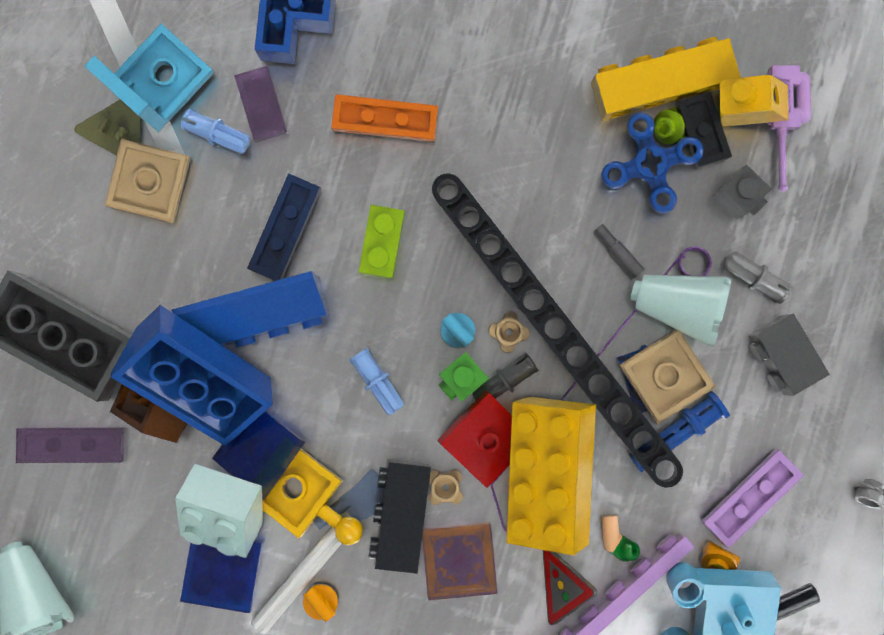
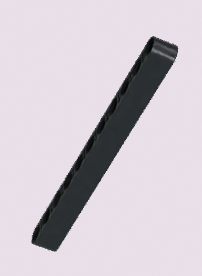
M450 173L438 176L433 182L432 194L441 209L592 404L596 405V409L650 479L664 488L677 485L682 479L683 467L674 453L463 182L456 175ZM447 184H453L458 187L457 195L449 200L442 199L440 197L442 187ZM467 211H475L479 214L477 224L472 227H465L461 224V217ZM488 238H496L501 243L499 251L493 255L485 254L481 249L482 243ZM509 265H517L522 270V276L516 282L510 283L503 279V270ZM537 292L542 295L544 303L540 309L529 310L525 307L523 300L528 293ZM557 319L563 322L565 325L564 335L556 339L549 337L545 332V326L548 321ZM573 347H580L587 354L585 364L580 367L572 366L567 360V352ZM594 375H603L608 381V389L602 395H595L589 389V380ZM625 403L629 407L630 416L626 422L616 423L612 419L611 409L615 404ZM646 431L652 438L651 447L646 451H638L633 445L634 436L639 432ZM668 460L674 466L673 475L665 480L659 479L655 471L656 466L659 462Z

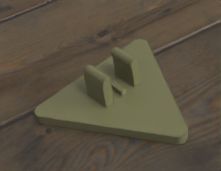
M121 99L79 123L74 128L77 134L116 156L121 139L142 144V118Z

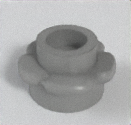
M865 479L863 483L854 486L856 490L854 499L857 502L870 508H883L884 484L872 479Z

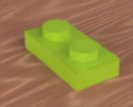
M370 205L359 266L360 274L393 279L405 210Z

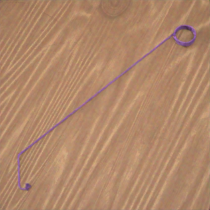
M689 247L678 256V258L675 260V262H673V264L664 273V275H667L668 272L678 261V269L680 270V273L683 276H691L683 270L681 265V259L686 258V256L683 255L687 251L697 250L702 252L708 260L707 270L704 274L701 275L705 276L711 269V257L709 253L701 247ZM635 309L632 312V314L626 319L623 325H621V327L612 336L608 343L597 354L598 357L602 354L605 348H607L611 341L616 337L620 330L625 326L628 320H630V318L634 315L637 309ZM574 382V384L570 387V389L565 393V395L560 400H564L567 394H569V392L577 384L576 382ZM496 479L491 484V489L494 496V500L496 502L502 527L507 532V529L505 528V525L503 523L501 511L499 509L498 501L493 488V484L497 481Z

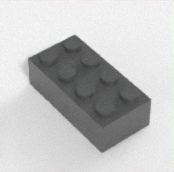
M7 270L0 283V349L96 402L109 401L119 384L118 381L111 378V371L132 334L24 274Z

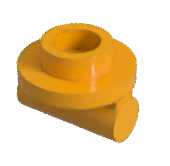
M709 540L703 547L701 560L703 568L737 570L740 562L739 556Z
M313 585L303 594V607L311 618L324 620L326 623L336 614L338 596L329 585Z

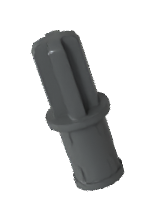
M525 352L516 361L502 370L500 368L496 369L497 375L481 385L472 395L477 400L487 390L496 399L507 390L511 393L514 392V387L539 370L531 357Z

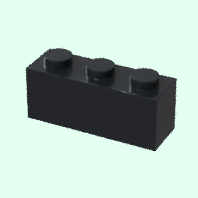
M387 459L386 467H380L377 488H383L382 502H375L373 523L379 524L377 537H371L368 558L374 559L375 569L418 574L431 471L429 464Z

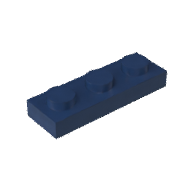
M288 173L249 262L248 270L274 281L283 279L320 194V186Z

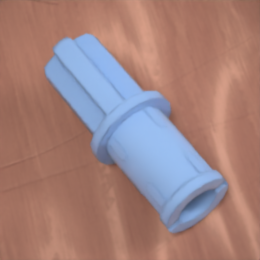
M188 109L183 116L196 122V124L182 120L181 129L207 139L210 145L217 143L239 154L245 153L249 147V135L225 125L222 119L213 120L192 109Z
M368 348L349 360L367 384L365 387L366 391L371 390L386 414L391 415L403 407L404 402L387 379L389 374L383 373Z

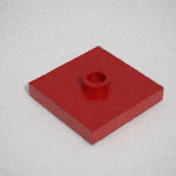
M485 390L437 441L477 480L488 488L510 465L512 415Z

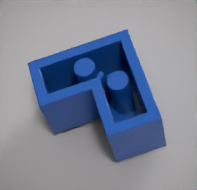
M260 0L254 48L260 60L295 64L298 31L332 34L336 0Z

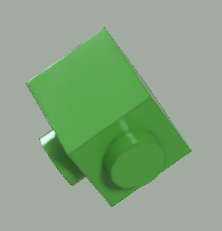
M465 352L439 374L443 381L438 385L451 401L457 396L462 402L489 378Z

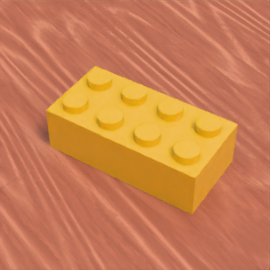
M527 397L513 402L506 543L572 556L589 545L596 416L595 404Z

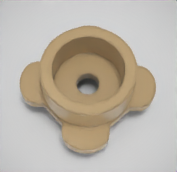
M512 311L506 312L504 319L497 324H491L488 330L489 335L499 341L501 344L500 348L505 353L512 352L516 344L520 341H526L530 336L529 329L522 326L518 321V315ZM511 329L512 335H507L506 330Z
M437 470L430 472L431 493L429 494V501L433 505H439L441 502L460 503L463 499V494L460 492L459 482L462 480L461 473L458 470H451L449 473H440ZM444 484L449 486V489L446 491L442 489Z

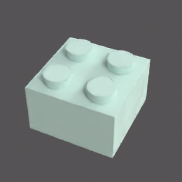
M194 464L175 498L180 536L192 544L200 545L203 543L217 548L218 551L225 555H238L246 558L263 524L262 486Z

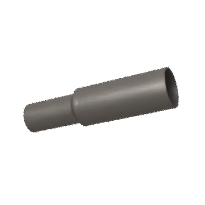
M604 224L594 231L608 247L611 255L632 279L645 270L623 243L617 240Z

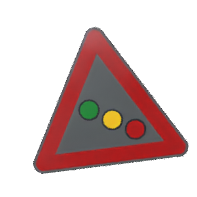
M543 550L548 623L556 625L596 597L598 591L556 552Z

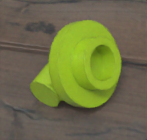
M676 107L663 110L656 115L654 119V135L659 142L675 145L686 137L684 133V120Z

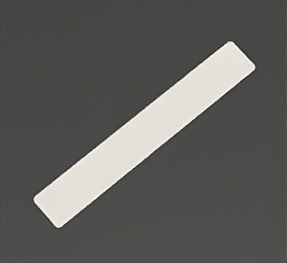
M89 0L114 56L121 67L137 50V47L116 0ZM170 121L159 133L145 122L157 148L185 155Z

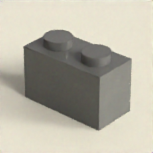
M794 313L783 315L748 335L752 342L750 344L751 352L760 363L764 362L770 372L767 375L768 380L778 393L782 392L783 395L794 396L830 375Z

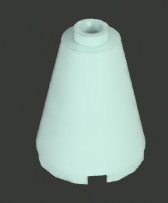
M644 275L642 281L635 280L630 300L636 301L635 309L706 345L714 347L719 333L717 329L722 322L732 278L720 276Z
M15 542L0 549V635H48L64 627L62 620H66L69 623L73 622L74 617L71 609L30 545L23 546L22 542Z

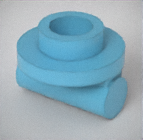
M450 313L441 321V336L449 346L455 348L466 347L474 339L475 326L467 315Z

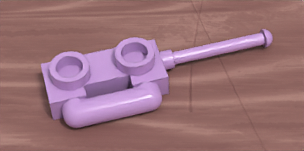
M775 65L768 69V75H773L788 85L789 121L767 123L769 129L776 130L778 136V190L781 192L788 189L786 184L787 130H797L801 127V123H807L811 119L810 76L806 72H800V65ZM793 88H796V108H794Z

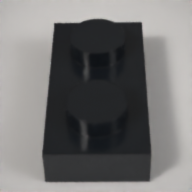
M711 91L677 101L675 106L684 120L685 136L697 138L703 145L704 153L700 161L695 163L696 169L731 158L732 154ZM689 145L691 154L694 156L696 149L694 146Z

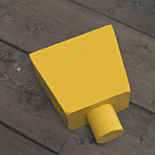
M773 75L721 80L720 118L722 127L789 121L788 85Z

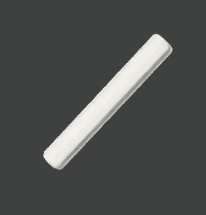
M331 527L255 616L251 625L257 632L264 635L269 631L342 543L335 536V528Z

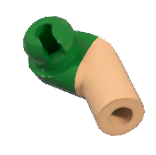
M618 515L601 516L602 539L605 550L623 562L636 560L640 555V547L636 542H632L620 534Z

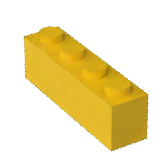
M710 37L698 42V47L685 50L684 46H677L666 50L664 56L652 59L651 55H644L633 59L631 65L619 68L618 64H610L598 69V74H595L591 86L601 121L677 102L705 92L720 90L721 80L741 78L730 38L718 41L717 37Z

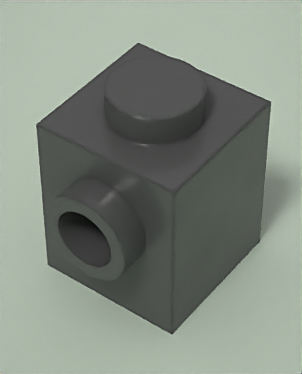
M746 164L736 171L712 196L736 219H739L748 213L751 216L758 213L767 204L768 201L764 197L772 188Z

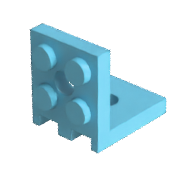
M160 24L115 73L95 56L84 66L158 133L214 74V71L163 24ZM162 65H170L173 67L172 77L165 82L158 81L156 78L157 69Z

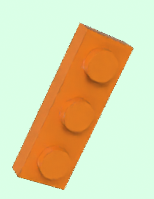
M335 94L331 129L336 132L435 142L438 106Z

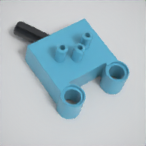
M683 562L673 566L666 575L668 587L676 604L687 609L696 607L693 635H775L777 621L820 602V596L812 583H808L780 596L781 587L770 571L694 568L692 565ZM686 582H692L690 586L686 588H679L682 584ZM670 627L661 635L689 634L683 628Z

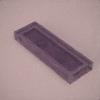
M124 427L16 428V463L124 462Z

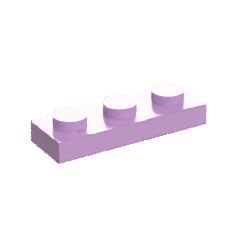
M775 449L701 522L729 549L804 475L780 450Z

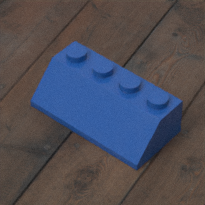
M313 271L171 310L172 313L222 346L235 343L236 348L255 344V337L269 334L270 339L290 334L289 328L302 324L303 330L323 325L322 319L330 317L320 278Z
M159 305L136 327L111 371V378L224 446L230 443L273 405L271 377L162 305Z

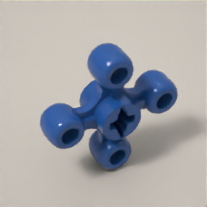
M643 112L635 113L627 122V131L638 145L637 155L629 162H609L602 169L601 178L603 183L612 189L623 187L632 178L639 177L645 179L651 187L649 202L652 209L658 213H668L677 204V195L666 181L668 170L676 164L694 165L699 162L704 153L703 145L697 138L685 137L672 148H661L653 139L655 124L652 117ZM639 121L647 123V129L643 132H637L634 129L635 124ZM687 145H692L696 149V154L692 157H687L682 152L683 148ZM648 151L653 154L655 159H662V162L657 164L658 170L655 176L649 167H642V164L647 162L646 156H648ZM614 169L621 171V178L617 181H611L609 178L610 172ZM662 193L668 194L670 197V202L666 206H660L657 203V197Z

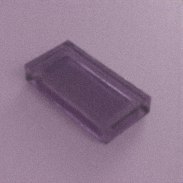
M268 66L234 75L254 142L257 143L288 133Z

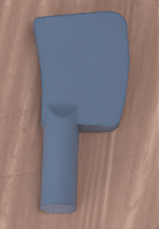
M370 469L353 488L339 497V500L329 507L339 515L347 511L351 517L359 521L374 514L375 502H382L383 488H377L378 474L376 471ZM319 516L313 521L319 530L328 524Z

